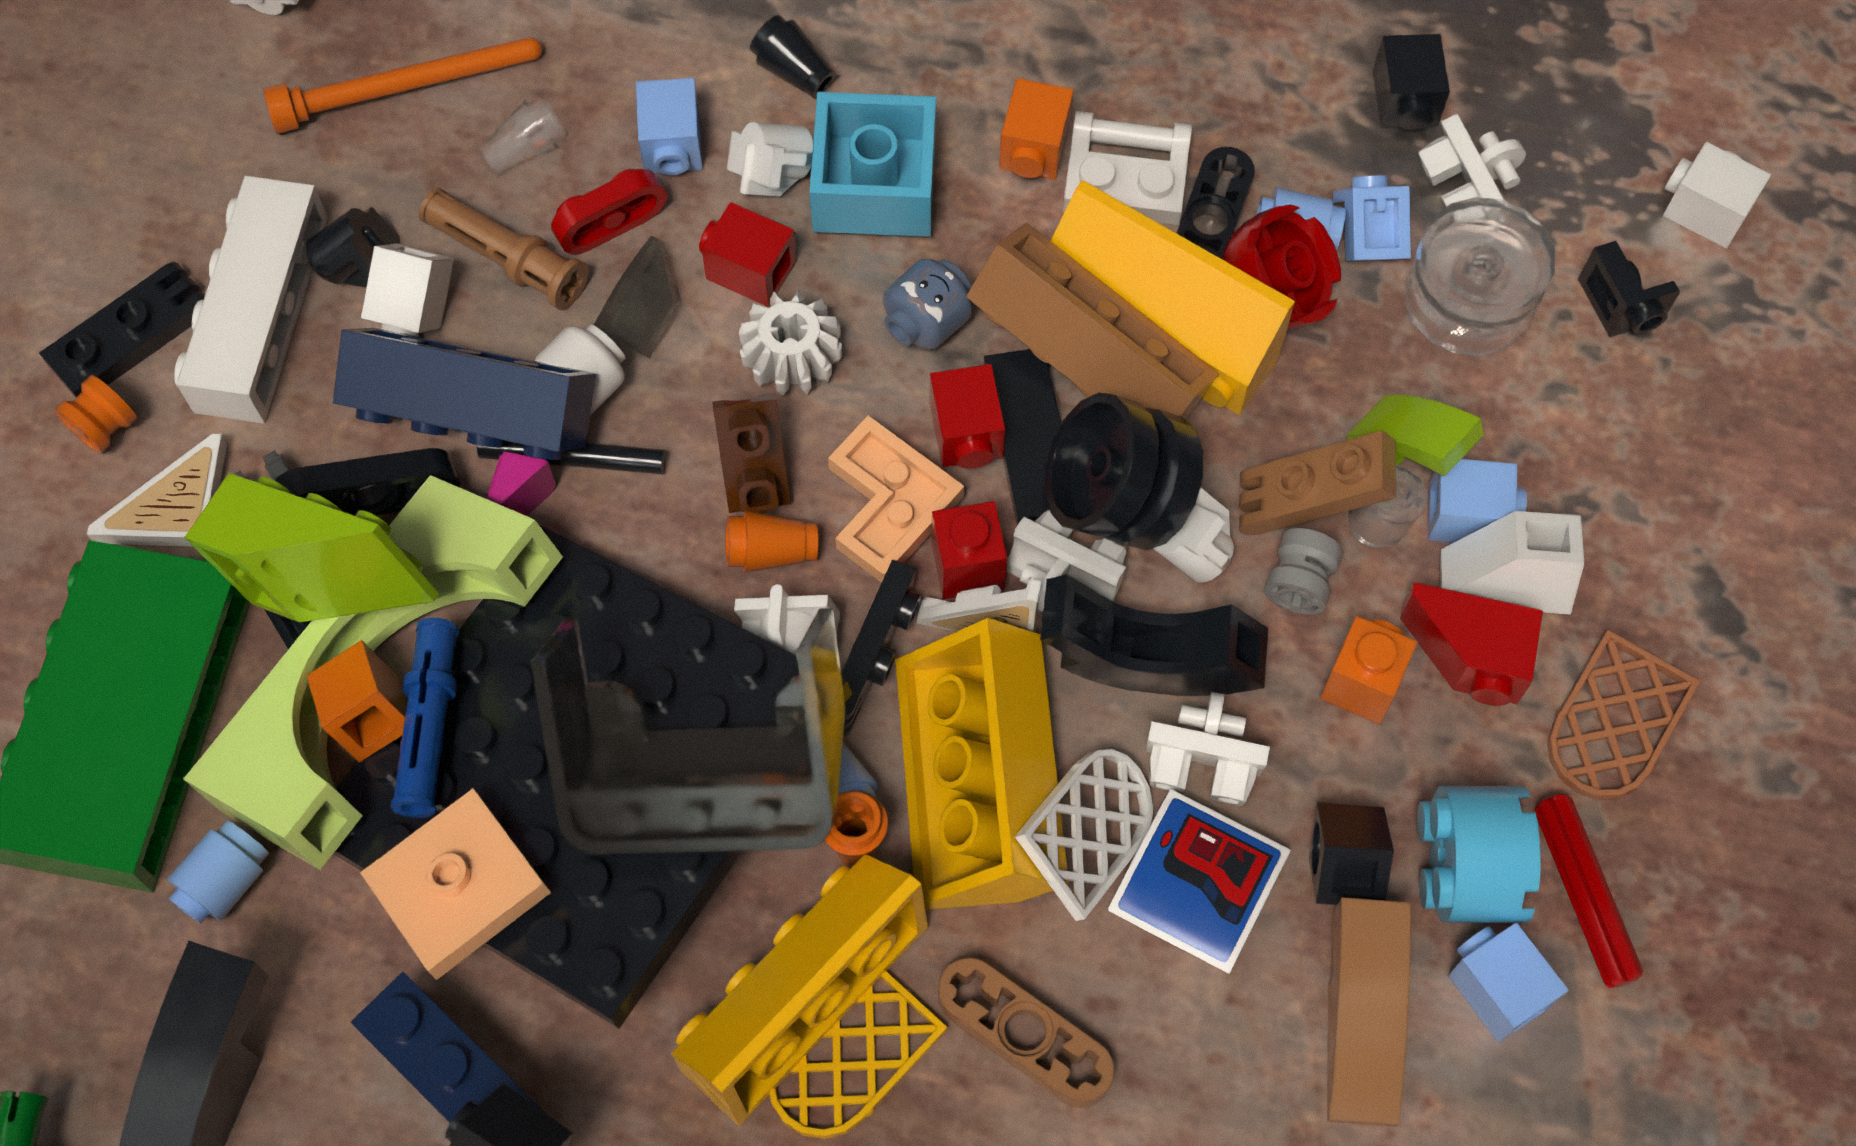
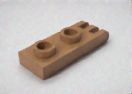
M1383 430L1242 470L1240 472V487L1249 491L1240 494L1239 508L1244 512L1250 513L1239 517V531L1245 535H1259L1396 498L1395 439Z

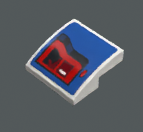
M1170 789L1133 858L1108 911L1230 973L1291 849Z

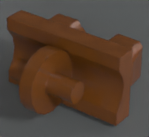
M775 393L763 394L747 400L713 401L712 405L729 513L744 512V510L751 512L774 510L778 506L791 504Z

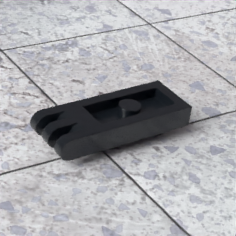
M170 262L43 349L39 354L76 398L81 393V383L90 375L109 385L192 326L194 307L199 300H204L206 294L199 293V286L192 278L186 277V272L177 262Z
M893 559L839 676L847 681L852 692L830 725L836 729L840 738L848 736L852 731L872 683L880 686L885 684L897 654V650L889 647L897 627L908 631L920 604L921 595L913 592L916 568Z

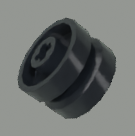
M1098 392L1081 400L1065 417L1052 441L1045 468V495L1050 513L1062 527L1094 536L1105 537L1107 540L1130 547L1150 550L1166 544L1184 526L1198 498L1203 479V449L1197 431L1183 417L1158 409L1144 408L1138 402L1117 395Z

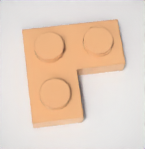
M869 415L828 457L829 470L870 499L835 538L836 549L881 583L892 559L904 564L932 533V511L954 508L964 498V485Z

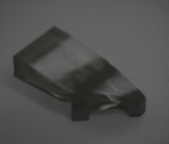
M652 235L621 276L594 323V326L602 330L612 340L649 359L659 343L677 307V303L682 302L678 287L673 283L665 255L667 251L665 244Z

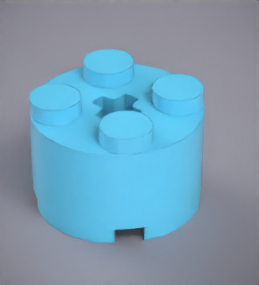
M1439 786L1431 801L1419 802L1417 813L1418 835L1421 842H1429L1430 869H1421L1419 878L1420 901L1423 909H1436L1439 919L1444 923H1528L1531 921L1535 909H1522L1525 892H1539L1541 859L1536 812H1522L1519 800L1531 797L1525 786Z

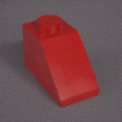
M1416 582L1413 583L1402 606L1400 620L1415 640L1418 641V644L1454 691L1471 694L1475 701L1486 705L1518 704L1533 681L1543 610Z

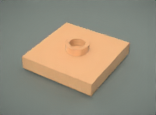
M473 788L360 872L426 970L436 980L551 893Z

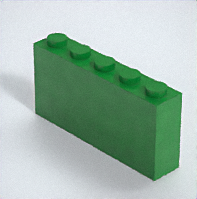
M88 540L81 561H77L69 573L67 583L69 595L60 619L54 620L48 630L46 637L47 654L39 676L34 678L26 689L23 703L25 714L17 736L8 742L3 751L1 759L2 776L0 779V863L154 893L189 788V784L184 780V777L198 761L250 602L208 561Z

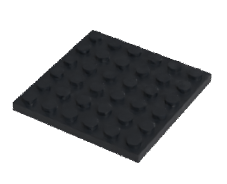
M540 525L563 558L524 607L504 600L482 599L459 629L452 676L457 680L456 697L448 702L443 751L435 797V813L426 818H410L393 812V808L390 807L391 800L394 798L400 756V743L402 736H400L360 763L357 761L337 786L336 790L363 816L333 854L363 871L473 788L551 892L483 944V946L620 1029L845 705L852 692L846 680Z

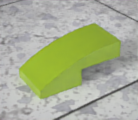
M1395 394L1385 395L1347 434V439L1383 430L1395 439L1396 467L1406 458H1409L1446 476L1484 436L1482 418L1464 410L1427 398Z

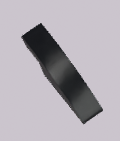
M188 941L151 1033L132 1093L119 1146H225L262 1061L240 1043L269 976L254 961Z

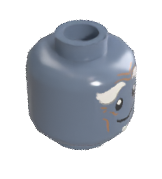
M920 259L885 290L883 296V305L887 313V317L884 319L885 326L889 333L902 345L910 346L913 343L923 349H936L972 316V301L966 297L972 285L966 275L953 263L947 260H940L938 262L933 259Z

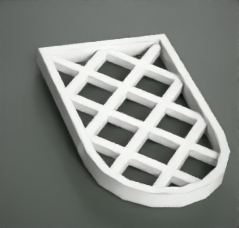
M1114 749L1090 752L1071 767L1015 835L1019 844L1075 921L1086 919L1138 851L1152 824L1153 802L1150 787L1141 769L1128 755ZM1103 758L1117 763L1118 780L1104 778ZM1093 762L1094 776L1083 775L1082 772ZM1080 784L1094 786L1095 809L1081 807ZM1070 788V805L1058 803ZM1104 788L1118 790L1119 812L1105 810ZM1129 792L1137 793L1140 808L1139 816L1130 814ZM1056 813L1071 815L1072 838L1057 836ZM1081 816L1096 819V842L1082 840ZM1046 818L1047 835L1033 833ZM1106 820L1120 822L1121 845L1107 843ZM1130 824H1135L1138 826L1131 839ZM1037 843L1047 844V857ZM1058 846L1072 848L1073 871L1058 870ZM1083 849L1097 851L1098 875L1084 873ZM1107 853L1120 854L1108 869ZM1064 880L1074 882V894ZM1084 883L1096 884L1085 898Z

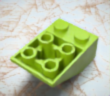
M228 473L184 537L252 605L299 623L434 602L439 595L438 591L421 573L424 568L422 562L411 553L399 548L391 539L394 531L385 521L363 510H359L355 516L342 512L335 504L314 493H309L305 499L293 495L283 485L264 476H261L255 482Z

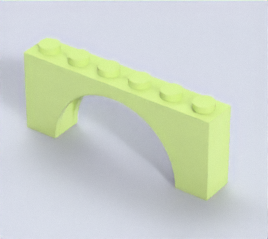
M430 475L389 526L394 531L391 539L395 544L414 555L424 565L421 573L438 591L439 595L436 600L429 603L311 621L184 777V780L221 813L321 870L363 815L336 790L331 779L327 761L328 733L320 725L306 675L361 640L374 651L383 641L409 622L443 606L468 600L497 599L513 602L525 607L563 558L562 554L535 519Z

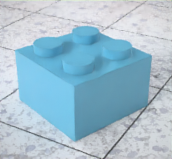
M817 92L809 190L812 232L931 237L936 145V96Z

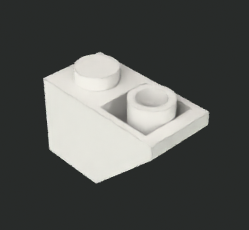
M1514 511L1441 549L1439 558L1440 588L1543 610V613L1571 615L1584 567L1581 515Z

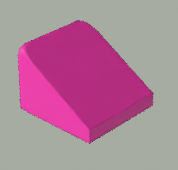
M503 451V454L499 456L486 499L528 516L556 487L549 462L540 458Z

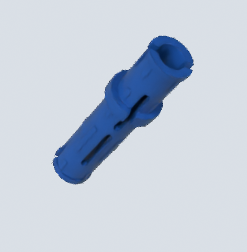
M425 618L416 624L417 636L412 671L407 672L403 679L402 690L408 699L403 735L400 743L394 798L391 800L390 807L393 808V812L410 818H426L435 813V797L443 751L448 702L456 697L457 680L452 676L459 629H457L455 623L442 618Z

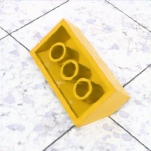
M1084 180L1080 182L1067 205L1051 242L1219 373L1202 399L1215 407H1226L1240 416L1278 363L1295 301Z
M986 618L895 659L913 877L922 885L925 910L1017 903L1053 891L1015 838V835L1058 785L1043 647L1040 640L1041 634ZM1056 813L1057 836L1064 837L1061 813ZM1046 818L1033 833L1047 835ZM1037 843L1047 857V844ZM1058 846V870L1068 871L1065 847ZM1064 880V882L1068 886L1069 880Z
M866 854L852 868L848 865L840 867L824 884L820 893L823 898L805 916L797 913L779 929L773 940L775 947L757 965L750 962L731 978L725 989L727 996L709 1015L705 1012L697 1014L680 1031L676 1039L678 1047L671 1053L680 1071L739 1127L769 1096L770 1091L774 1087L775 1089L793 1068L814 1049L832 1027L881 978L882 973L888 971L928 928L922 885L912 875Z

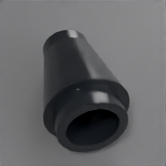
M780 15L770 18L758 30L750 44V51L757 56V65L801 91L806 92L813 99L817 98V92H825L836 76V72L828 66L827 61L795 20L786 21Z

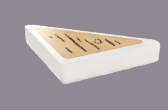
M211 434L90 524L87 531L88 537L92 541L108 544L193 547L184 537L221 483L227 442L222 434Z
M1029 577L1026 589L1001 593V589L997 585L965 590L957 593L955 602L924 597L921 600L917 624L957 632L983 619L991 618L1035 632L1042 581L1036 577Z

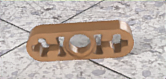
M974 958L960 959L951 963L944 970L938 985V1001L943 1014L951 1022L1070 1106L1078 1108L1090 1107L1105 1097L1113 1080L1114 1065L1109 1052L1100 1043L981 960ZM973 978L981 980L980 995L995 1008L998 1006L1000 996L1003 995L1011 1000L999 1011L992 1030L982 1025L989 1019V1011L972 1000L964 1008L955 1003L957 989L952 985L958 980L960 983L967 985ZM1017 1015H1031L1043 1025L1045 1038L1037 1048L1029 1051L1018 1050L1006 1039L1005 1027ZM1057 1035L1067 1040L1061 1048V1055L1075 1064H1080L1085 1057L1096 1063L1092 1074L1099 1081L1096 1086L1084 1082L1078 1089L1071 1087L1067 1083L1070 1075L1069 1068L1056 1058H1053L1051 1068L1048 1071L1038 1065L1052 1051Z

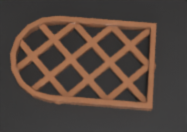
M1607 629L1562 709L1555 715V721L1552 725L1547 745L1550 763L1559 779L1576 793L1595 800L1618 799L1634 792L1646 777L1654 771L1661 752L1697 689L1700 680ZM1606 646L1613 665L1593 669ZM1617 648L1638 660L1622 663ZM1646 668L1653 688L1632 692L1626 672ZM1658 671L1679 683L1663 686ZM1616 674L1623 694L1602 699L1595 678ZM1586 681L1593 701L1572 705ZM1686 691L1673 714L1667 694ZM1657 697L1664 717L1643 722L1636 701ZM1626 703L1634 724L1613 728L1606 707ZM1596 709L1603 730L1582 734L1575 713ZM1566 716L1572 737L1557 739L1561 724ZM1667 726L1653 750L1647 730ZM1637 732L1644 754L1623 758L1616 737ZM1607 739L1614 760L1592 764L1585 743ZM1576 745L1583 766L1566 769L1559 756L1558 749ZM1647 762L1641 774L1632 783L1626 766ZM1617 768L1623 787L1619 789H1601L1596 773ZM1586 775L1589 785L1583 784L1576 777Z

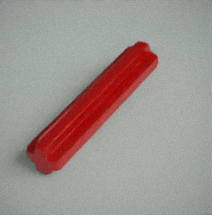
M1559 794L1540 801L1535 807L1536 817L1604 984L1608 988H1617L1637 981L1643 975L1642 966L1572 797L1568 794Z

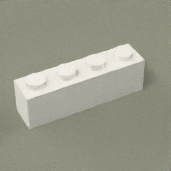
M244 176L238 197L230 200L226 212L227 231L222 246L213 251L210 259V282L204 300H199L193 310V334L187 353L183 352L179 355L175 365V384L194 414L265 424L312 273V267L306 256V242L325 228L328 221L327 213L315 185Z

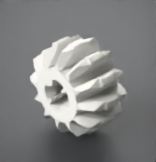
M799 289L793 296L792 301L783 302L782 298L774 291L770 298V308L752 304V309L749 312L750 322L741 323L739 330L740 343L743 345L740 350L741 362L747 370H753L754 381L758 383L759 387L775 381L776 391L783 397L790 385L798 384L799 388L808 395L812 388L811 378L829 382V378L832 376L831 364L839 363L842 357V343L838 340L841 336L840 323L835 316H828L827 306L822 299L806 305L805 296Z

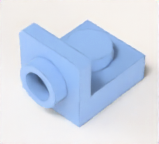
M1385 175L1352 177V188L1333 191V203H1344V208L1346 209V261L1411 258L1409 186L1388 187V176Z

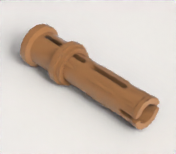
M436 188V191L431 190L423 199L419 209V218L422 222L443 231L456 241L505 268L506 276H508L509 281L520 287L529 285L548 296L549 304L559 310L569 308L580 297L588 280L589 269L586 263L577 258L570 260L563 258L551 251L547 241L537 235L521 236L512 232L497 221L460 202L441 188Z

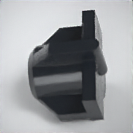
M372 206L366 211L352 208L307 240L306 256L312 269L325 281L367 288L374 246L395 244L398 236Z

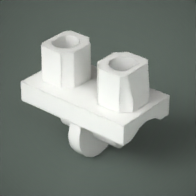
M1458 114L1441 121L1444 136L1434 140L1417 153L1422 168L1433 186L1459 173H1462L1467 184L1441 196L1443 206L1455 230L1458 231L1476 225L1484 220H1487L1492 231L1508 224V218L1502 209L1504 199L1494 180L1499 178L1505 189L1513 188L1519 184L1521 179L1515 169L1521 165L1526 157L1522 144L1519 140L1515 139L1500 142L1495 132H1488L1479 139L1484 150L1479 155Z
M1048 510L1035 522L1026 517H1023L1019 522L1013 535L1014 542L1007 558L1006 571L1019 577L1020 581L1025 584L1028 583L1029 577H1036L1042 581L1038 607L1040 612H1043L1047 579L1066 574L1114 602L1126 567L1123 566L1126 555L1125 547L1106 538L1095 540L1090 549L1070 540L1073 530L1062 527Z
M1211 692L1207 709L1182 704L1178 723L1203 728L1202 732L1151 722L1144 750L1151 753L1149 761V786L1167 791L1173 789L1184 793L1190 762L1216 767L1210 799L1231 805L1244 806L1256 776H1260L1267 765L1270 747L1218 736L1217 733L1221 732L1242 737L1246 718L1222 713L1225 694Z

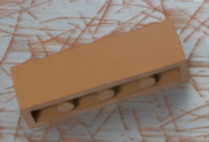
M1027 222L997 243L966 296L983 310L989 320L1003 326L1026 344L1038 359L1051 364L1076 384L1086 397H1090L1098 392L1113 394L1138 402L1144 408L1162 410L1187 420L1219 375V373Z

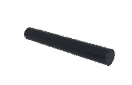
M505 441L504 447L500 448L477 445L478 458L499 460V456L503 454V451L524 455V445ZM586 443L584 448L563 451L559 460H544H547L551 465L664 474L666 451Z

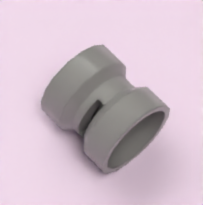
M1292 528L1285 531L1277 551L1281 562L1269 574L1264 589L1266 597L1275 605L1294 613L1317 615L1324 612L1331 592L1327 581L1329 576L1337 573L1344 552L1341 545L1328 535L1312 529Z

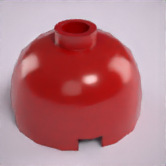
M1292 204L1273 207L1247 220L1232 234L1222 255V260L1295 301L1287 330L1322 321L1335 308L1338 299L1329 301L1332 294V284L1341 281V266L1335 244L1324 225L1315 217L1305 220L1300 214L1294 212L1300 209V207Z

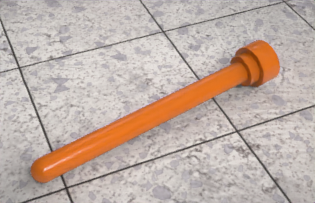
M529 37L301 91L300 86L288 88L287 83L263 88L275 132L279 134L300 129L299 123L308 121V114L534 61L541 56L542 45L537 39Z

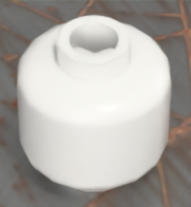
M591 324L586 329L574 325L567 326L534 360L554 366L596 373L590 415L620 387L625 379V373L621 366V363L625 360L623 352L608 335Z

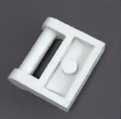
M1076 111L1063 211L1065 212L1076 187L1084 180L1157 223L1180 225L1192 125L1174 123V128L1107 121L1093 119V113ZM1090 142L1170 151L1169 161L1090 152L1089 144Z

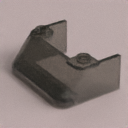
M821 608L816 613L796 651L799 675L787 681L776 698L775 717L777 726L648 730L644 705L632 689L617 682H588L578 619L564 620L532 659L531 667L558 823L565 839L575 848L590 854L807 849L820 844L828 836L837 816L845 718V701L833 608Z

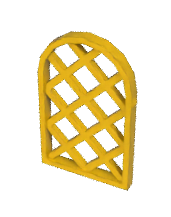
M887 971L882 973L881 979L896 993H873L872 985L856 1003H865L866 1027L840 1028L839 1020L824 1036V1038H832L833 1062L807 1063L806 1055L790 1072V1074L799 1073V1098L778 1099L775 1087L770 1091L772 1107L783 1123L802 1136L827 1139L846 1134L863 1122L866 1117L872 1115L879 1103L947 1031V1026L919 1002L909 989L904 988ZM899 1002L900 1026L874 1027L873 1003ZM907 1003L931 1025H908ZM931 1034L909 1058L908 1035ZM900 1035L901 1060L875 1061L874 1036ZM866 1037L867 1061L841 1062L840 1038ZM899 1069L876 1093L875 1070ZM867 1071L868 1095L842 1096L841 1072ZM833 1072L834 1097L808 1098L807 1073ZM865 1105L858 1114L842 1124V1106ZM834 1106V1127L828 1129L808 1127V1107ZM799 1107L800 1123L790 1118L783 1108Z

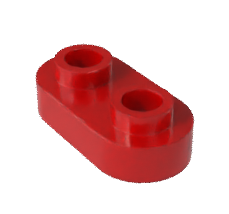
M626 169L614 176L610 182L584 195L573 196L565 200L558 207L556 215L551 222V231L566 253H586L652 219L664 207L667 200V192L653 171L649 169Z

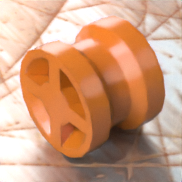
M90 375L81 383V393L73 401H63L54 409L57 417L72 433L100 454L111 445L110 436L118 428H129L137 420V416L131 407L107 384L93 375Z

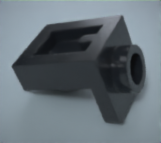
M1617 241L1594 247L1578 277V281L1609 338L1632 330L1635 334H1643L1659 327L1667 320V313L1680 294L1675 281L1644 290L1641 286V277L1637 267L1632 261L1626 259Z

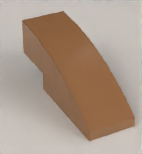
M1341 898L1333 911L1332 980L1328 985L1327 1122L1397 1127L1399 1125L1409 1007L1411 903Z

